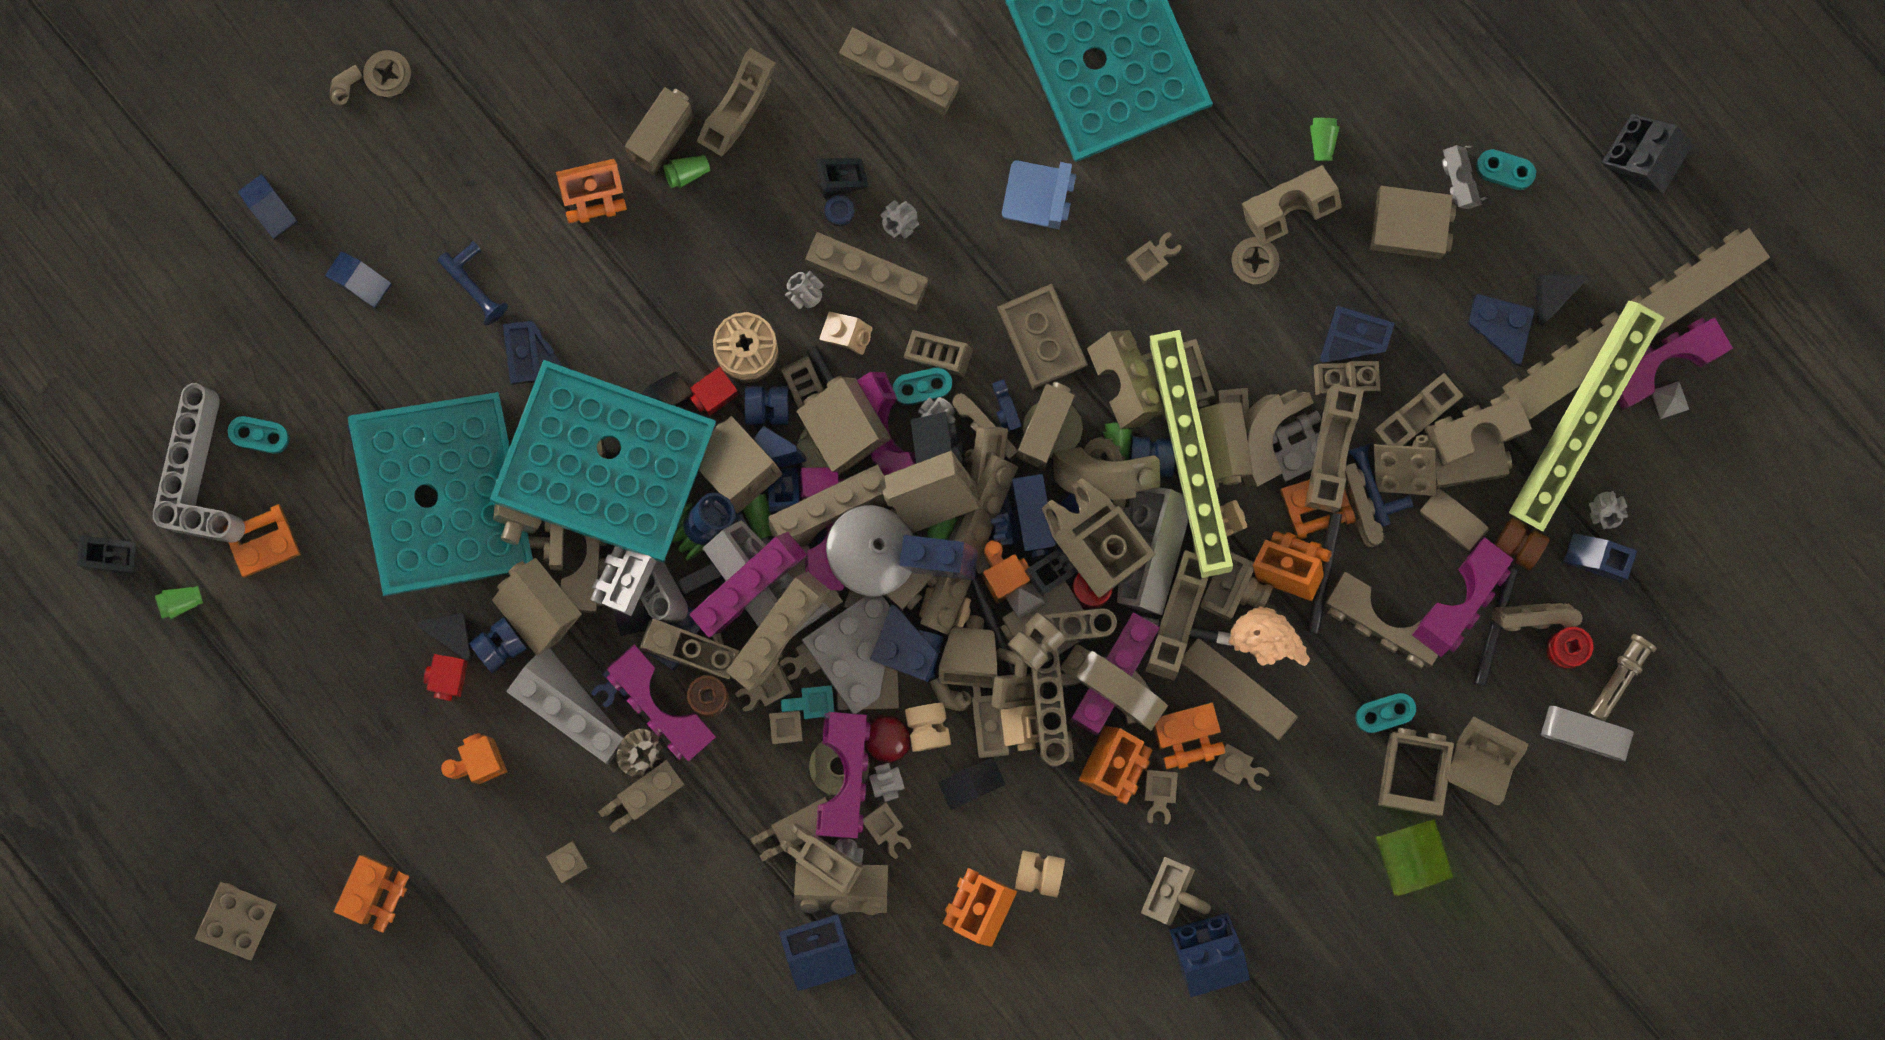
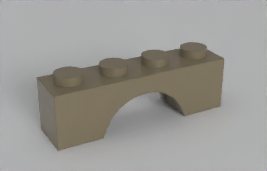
M853 27L839 51L840 63L864 75L876 76L891 82L913 96L918 103L944 116L958 92L959 81Z
M819 232L816 233L805 258L807 267L831 277L843 278L861 284L881 294L889 301L917 312L928 286V278Z
M1333 384L1328 389L1305 507L1332 513L1341 508L1346 483L1345 468L1351 437L1358 421L1364 390Z
M878 464L769 516V527L772 536L775 538L778 535L789 532L800 547L811 543L822 529L837 521L845 512L863 505L888 506L883 495V490L886 489L885 477Z
M584 535L587 544L585 560L574 574L561 579V589L580 613L599 614V606L605 605H599L590 599L595 590L592 587L596 579H600L606 566L604 563L606 558H602V546H607L608 543Z
M1185 550L1181 558L1145 670L1173 681L1179 672L1194 618L1209 578L1201 577L1197 554Z
M809 572L795 577L726 672L749 691L760 686L779 662L778 658L786 644L797 630L814 615L831 590Z
M1347 572L1341 574L1325 601V607L1329 609L1327 613L1341 622L1344 619L1355 624L1353 629L1366 637H1370L1372 634L1381 640L1380 645L1393 653H1396L1397 650L1407 655L1406 660L1420 669L1423 666L1427 668L1432 666L1438 655L1412 636L1421 621L1407 628H1396L1385 624L1377 617L1372 608L1370 598L1371 587Z

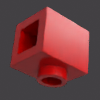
M718 367L690 387L694 394L690 398L700 413L706 410L709 416L739 396L737 389L721 367Z
M434 654L432 666H427L424 674V684H428V691L435 692L434 698L452 701L453 696L461 697L468 661Z

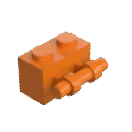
M615 159L556 172L564 206L576 204L577 207L576 210L566 212L568 223L577 221L585 223L589 222L590 218L603 215L607 217L616 216L615 212L627 210L624 198L612 201V195L623 193ZM603 199L602 204L586 207V201Z
M1275 531L1271 541L1265 539L1253 563L1255 577L1258 582L1270 584L1274 588L1312 601L1324 577L1322 561L1328 562L1332 551L1322 548L1320 543L1314 541L1308 543L1297 539L1295 534L1289 532L1283 534Z
M992 540L986 544L984 550L985 559L991 568L983 572L982 579L996 604H998L1018 588L1030 583L1029 576L1025 572L1029 566L1024 558L1018 560L1015 554L1003 560L1001 557L1003 552L1000 542Z
M1213 702L1161 716L1153 727L1159 750L1172 746L1174 755L1163 758L1166 770L1174 767L1179 769L1186 768L1189 763L1203 759L1205 762L1214 760V756L1225 754L1223 742L1211 745L1208 737L1221 732ZM1199 740L1201 748L1184 752L1182 743Z
M1104 726L1078 781L1101 794L1116 796L1117 801L1127 805L1131 795H1135L1138 790L1137 782L1143 770L1147 771L1150 764L1148 759L1153 750L1143 745L1144 741L1121 728Z
M480 733L463 739L464 745L458 747L462 758L461 761L449 759L441 767L443 775L448 778L459 779L469 775L471 782L477 784L507 773L494 738L481 735Z
M359 855L334 912L360 924H368L371 916L375 915L377 919L373 929L384 933L388 922L392 923L395 917L393 911L400 896L404 897L407 890L405 885L409 875L398 871L394 882L388 879L393 867L366 855ZM385 889L389 891L382 907L377 906L378 900Z
M968 868L964 878H960L957 887L959 889L953 902L948 903L945 909L947 914L942 924L978 944L992 947L1017 891L992 878L979 875V872Z

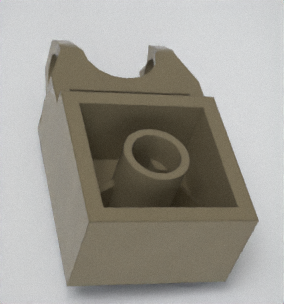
M1082 478L1072 486L1076 502L1079 506V514L1069 512L1065 507L1053 500L1042 507V511L1048 522L1052 537L1097 597L1100 598L1141 568L1156 554L1119 506L1115 507L1107 495Z

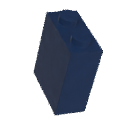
M1043 474L1012 479L1011 492L1020 531L1023 557L1030 556V561L1041 560L1048 556L1049 553H1052L1055 548L1054 538L1042 511V507L1048 503Z
M904 535L899 566L916 574L974 580L978 550L965 542Z

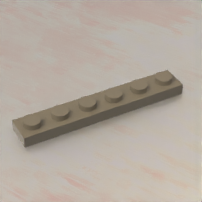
M991 454L977 485L980 508L965 514L954 540L965 542L978 550L976 568L994 527V524H991V519L999 515L1012 479L1018 469V466ZM940 576L920 624L949 635L971 580Z

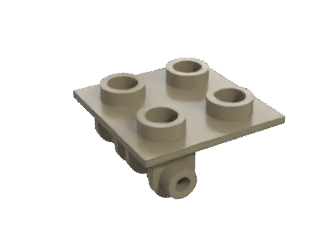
M1417 436L1412 447L1374 444L1375 480L1379 492L1437 495L1436 448H1431V441L1427 436Z
M220 882L195 939L251 961L277 904L240 890L232 884Z

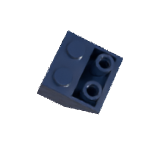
M1228 913L1169 930L1190 997L1250 980L1245 955Z
M839 914L779 932L797 991L857 973Z

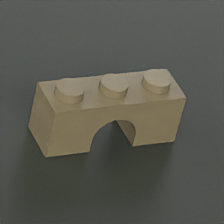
M1323 165L1242 203L1246 223L1261 246L1288 234L1285 216L1290 211L1303 209L1308 211L1317 220L1342 208L1339 189Z
M1130 330L1110 331L1087 348L1098 375L1117 373L1121 383L1120 392L1109 403L1120 429L1141 427L1164 411L1159 395L1149 376L1147 366L1144 364L1136 340Z
M1443 373L1409 403L1374 429L1370 436L1380 445L1404 446L1463 397V394L1447 375Z
M1505 394L1491 400L1492 406L1481 410L1480 406L1477 405L1463 411L1464 417L1453 421L1452 417L1449 416L1435 422L1436 428L1432 429L1429 435L1436 448L1442 467L1471 456L1475 452L1471 441V433L1476 427H1486L1491 430L1495 435L1498 445L1532 430L1519 397L1515 396L1509 399L1508 395Z
M796 863L795 911H803L805 913L831 911L837 914L863 912L868 915L887 913L888 865H861L864 868L849 894H843L801 864Z

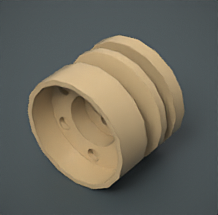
M749 312L735 313L724 319L715 331L713 348L716 360L724 373L732 380L742 383L757 382L768 376L775 367L779 355L777 339L770 324L761 316ZM746 339L748 343H752L749 345L750 350L745 352L740 347L741 340Z

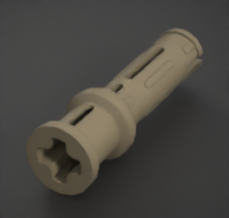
M1636 634L1631 636L1632 642L1624 655L1617 658V669L1603 688L1591 710L1588 711V714L1595 719L1607 721L1606 719L1621 698L1633 676L1641 674L1643 671L1641 667L1650 652H1655L1657 649L1652 643Z

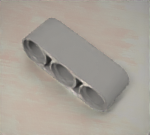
M657 561L640 599L653 619L673 624L680 623L687 615V603L665 563Z
M1549 706L1541 736L1623 762L1626 761L1634 734L1629 729L1556 706Z

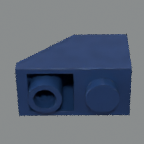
M1573 533L1563 563L1621 583L1629 577L1637 550L1609 540Z

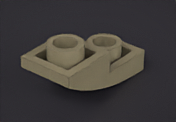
M1350 361L1348 363L1314 365L1315 395H1327L1328 389L1333 384L1364 390L1363 393L1381 391L1379 361Z
M1439 488L1437 489V495L1432 496L1420 510L1423 517L1445 531L1447 537L1470 553L1489 530V527Z

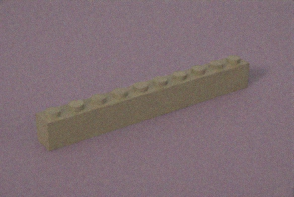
M1750 228L1742 233L1736 229L1722 239L1725 244L1716 250L1714 246H1711L1698 255L1701 261L1693 266L1687 262L1674 271L1677 277L1668 283L1664 278L1649 289L1652 294L1644 299L1641 295H1638L1631 300L1664 317L1655 335L1770 258ZM1614 311L1600 321L1603 326L1594 332L1592 328H1589L1576 337L1579 343L1570 349L1565 344L1551 354L1554 358L1546 365L1540 361L1527 370L1530 376L1521 382L1516 377L1504 385L1502 388L1505 392L1502 395L1507 394L1509 399L1518 396L1528 421L1581 386L1620 315Z

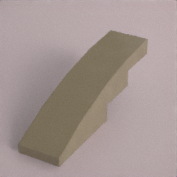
M1198 638L1183 656L1181 664L1203 680L1208 687L1230 702L1235 709L1278 741L1298 718L1297 715L1201 639Z

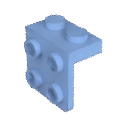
M1014 161L1011 164L1002 209L1003 218L1059 230L1061 220H1068L1071 203L1065 202L1067 191L1073 192L1076 174L1071 173L1072 164L1060 162L1058 169L1023 161Z

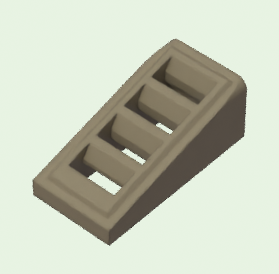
M912 330L903 358L930 368H942L949 374L964 377L973 349L967 343ZM923 340L926 342L921 356L916 355L920 342ZM935 344L937 346L933 358L931 359L929 358V355L931 352L932 345ZM948 348L945 361L943 362L941 361V358L944 349ZM956 352H958L955 364H953Z
M809 356L781 368L799 409L805 405L800 397L816 390L819 394L824 391ZM804 368L808 369V373L792 380L791 374ZM810 379L813 380L814 384L797 391V385Z

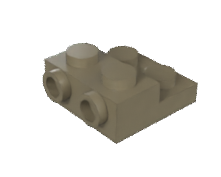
M1197 339L1184 342L1183 345L1197 408L1201 409L1210 406L1209 402L1214 400L1215 394ZM1151 352L1141 357L1147 366L1149 376L1163 406ZM1165 411L1156 416V418L1163 416L1164 420H1166Z

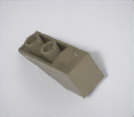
M656 619L649 621L639 648L661 658L728 680L730 675L726 670L739 653V650Z

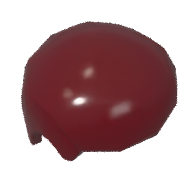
M881 715L871 719L869 722V740L864 743L868 753L880 762L893 763L902 759L909 751L911 745L910 732L905 724L895 716Z

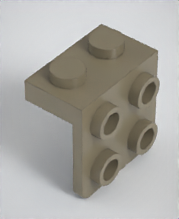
M1473 716L1458 738L1446 778L1450 783L1495 805H1500L1504 801L1513 769L1526 753L1528 743Z

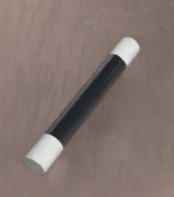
M1144 617V619L1156 626H1160L1161 620ZM1192 626L1189 638H1199L1204 641L1230 645L1228 641L1231 633Z

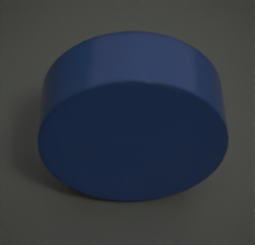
M843 195L831 197L826 202L824 208L826 219L834 226H845L854 217V205L848 197Z

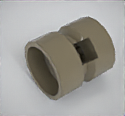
M1036 613L1025 625V633L1018 632L1007 644L1021 660L1036 672L1048 660L1047 653L1049 651L1055 652L1066 640L1062 633L1039 613ZM1038 636L1043 639L1040 644L1034 640Z

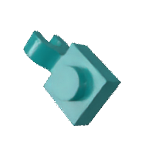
M832 685L801 688L802 698L781 700L782 712L803 710L804 719L822 718L825 716V713L834 712Z

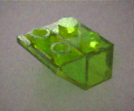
M1435 819L1376 836L1394 896L1403 895L1453 878Z

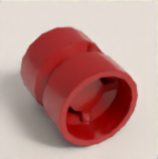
M1078 573L1072 585V592L1081 607L1090 610L1100 608L1106 604L1113 590L1112 588L1098 598L1080 573Z
M1567 627L1549 638L1546 646L1547 657L1558 668L1570 669L1580 666L1592 656L1594 649L1593 640L1584 629Z

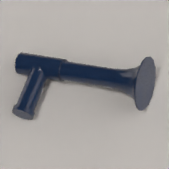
M472 241L454 259L448 252H445L437 261L480 305L485 314L484 325L487 326L497 321L505 313L508 304L493 302L462 268L472 257L482 251Z
M1372 442L1348 450V454L1352 456L1358 468L1364 474L1365 488L1375 508L1374 518L1377 523L1384 527L1391 524L1388 517L1389 514L1413 508V502L1411 497L1406 495L1401 499L1384 504L1368 459V450L1370 445L1373 444Z

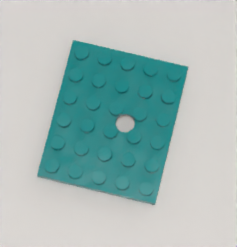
M1005 0L1075 163L1212 106V100L1168 0ZM1096 48L1103 51L1107 59L1106 64L1097 70L1088 68L1083 61V56L1087 50Z
M543 360L491 494L490 502L627 551L648 555L658 562L664 563L716 421ZM606 437L617 439L621 446L619 455L613 459H605L597 452V444Z
M498 392L348 417L383 596L509 574V570L517 563L523 561L526 564L533 560L528 533L522 531L518 545L509 544L501 540L505 524L493 520L495 504L490 502V497L510 448ZM429 485L432 489L436 490L438 500L434 506L424 508L417 504L414 493L419 486Z

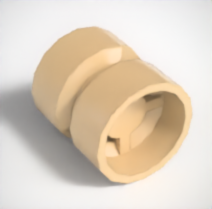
M943 702L905 709L907 725L913 728V732L909 735L912 752L951 745L949 729L943 726V722L947 719Z
M1023 850L1015 889L1028 892L1038 889L1042 895L1057 898L1065 859L1053 856L1041 859L1039 853Z

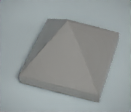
M1679 381L1657 388L1652 394L1660 419L1689 410Z
M1032 582L1018 588L1006 597L1019 619L1046 604Z

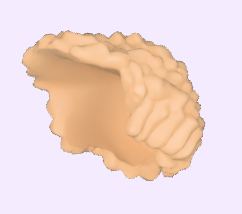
M1261 606L1253 608L1247 614L1241 616L1231 629L1228 643L1234 646L1236 651L1240 650L1244 653L1250 652L1253 654L1261 666L1266 664L1273 665L1275 661L1282 660L1284 657H1288L1291 660L1294 659L1303 666H1306L1310 658L1306 653L1307 647L1303 645L1300 636L1295 633V629L1289 624L1286 617L1276 614L1274 609Z

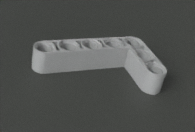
M191 383L181 393L153 509V520L157 526L176 533L233 543L239 541L245 532V524L241 518L224 511L195 506L220 399L214 390L198 383ZM203 394L202 401L198 404V399ZM196 424L195 430L191 433L192 426ZM189 453L188 459L184 463V458L186 454ZM182 483L181 489L177 492L178 485ZM174 512V518L170 522V516ZM201 516V523L197 527V520ZM228 521L227 530L223 532V527Z

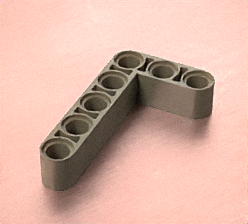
M1108 609L1042 615L1066 638L1063 643L1103 639L1110 636L1117 625L1115 615ZM1098 616L1107 617L1111 623L1110 629L1105 632L1097 630L1094 626V619ZM1068 619L1076 620L1080 625L1079 633L1075 635L1067 634L1064 631L1063 623ZM1037 637L1034 640L1040 644L1043 639ZM1058 649L1055 652H1048L1053 658V665L1050 668H1039L1037 672L1031 668L1040 754L1045 764L1052 767L1062 765L1069 757V742ZM1051 683L1056 687L1057 693L1053 699H1045L1040 695L1039 690L1042 684ZM1053 713L1059 717V728L1049 730L1044 726L1043 718L1046 714ZM1058 744L1062 747L1063 757L1061 760L1052 761L1048 758L1046 750L1049 745Z

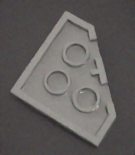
M883 595L863 597L802 639V642L852 714H857L880 697L885 665L874 662L870 658L890 610V605Z

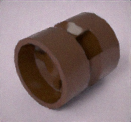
M1512 516L1494 545L1507 555L1514 556L1516 564L1530 571L1541 557L1550 538L1536 529L1529 531L1528 524Z
M703 675L696 678L690 684L687 690V700L690 707L699 715L715 717L726 709L729 703V693L726 686L718 678Z

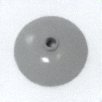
M875 505L855 507L839 517L828 534L826 544L828 563L836 578L845 587L858 594L881 596L891 593L902 586L912 573L899 566L903 536H913L904 520L889 509ZM874 541H878L881 544V550L874 548Z

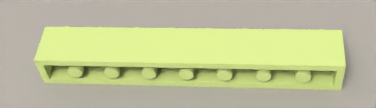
M1628 301L1511 507L1510 514L1544 531L1664 320L1663 316L1640 303Z
M1176 330L1150 336V348L1201 577L1205 578L1232 572L1233 563L1181 332Z

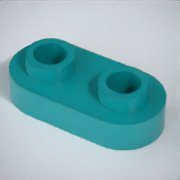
M1491 149L1483 152L1476 162V171L1482 179L1515 190L1528 188L1536 177V169L1529 160ZM1488 160H1495L1498 165L1497 168H1490ZM1519 168L1525 170L1526 177H1519L1516 170Z
M931 368L901 375L893 384V390L897 397L896 401L902 405L910 406L924 403L929 397L932 400H936L938 397L944 398L952 389V378L942 368ZM938 379L942 381L943 386L940 389H934L931 386L932 381ZM905 386H910L914 392L912 395L906 396L902 393V389Z
M240 416L232 420L228 426V437L231 442L246 449L278 454L287 448L290 441L286 428L275 422ZM249 428V436L242 438L240 435L241 430ZM273 434L279 435V441L276 444L270 443V437Z
M1403 693L1394 694L1360 706L1355 714V721L1358 728L1363 732L1376 733L1412 720L1416 713V705L1409 695ZM1396 704L1403 705L1404 713L1402 715L1395 713L1394 706ZM1368 712L1375 715V722L1373 724H1369L1365 720V715Z

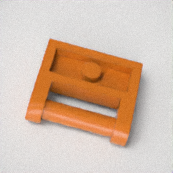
M1310 480L1280 490L1294 533L1297 535V539L1300 540L1307 538V534L1328 528L1330 515L1305 523L1302 522L1300 515L1318 510L1305 507ZM1344 488L1341 511L1336 513L1342 514L1341 523L1345 522L1348 525L1356 522V518Z
M280 504L270 507L271 511L244 521V534L275 521L278 525V530L244 544H241L240 541L229 543L242 577H248L301 555ZM228 525L223 527V532L227 530Z

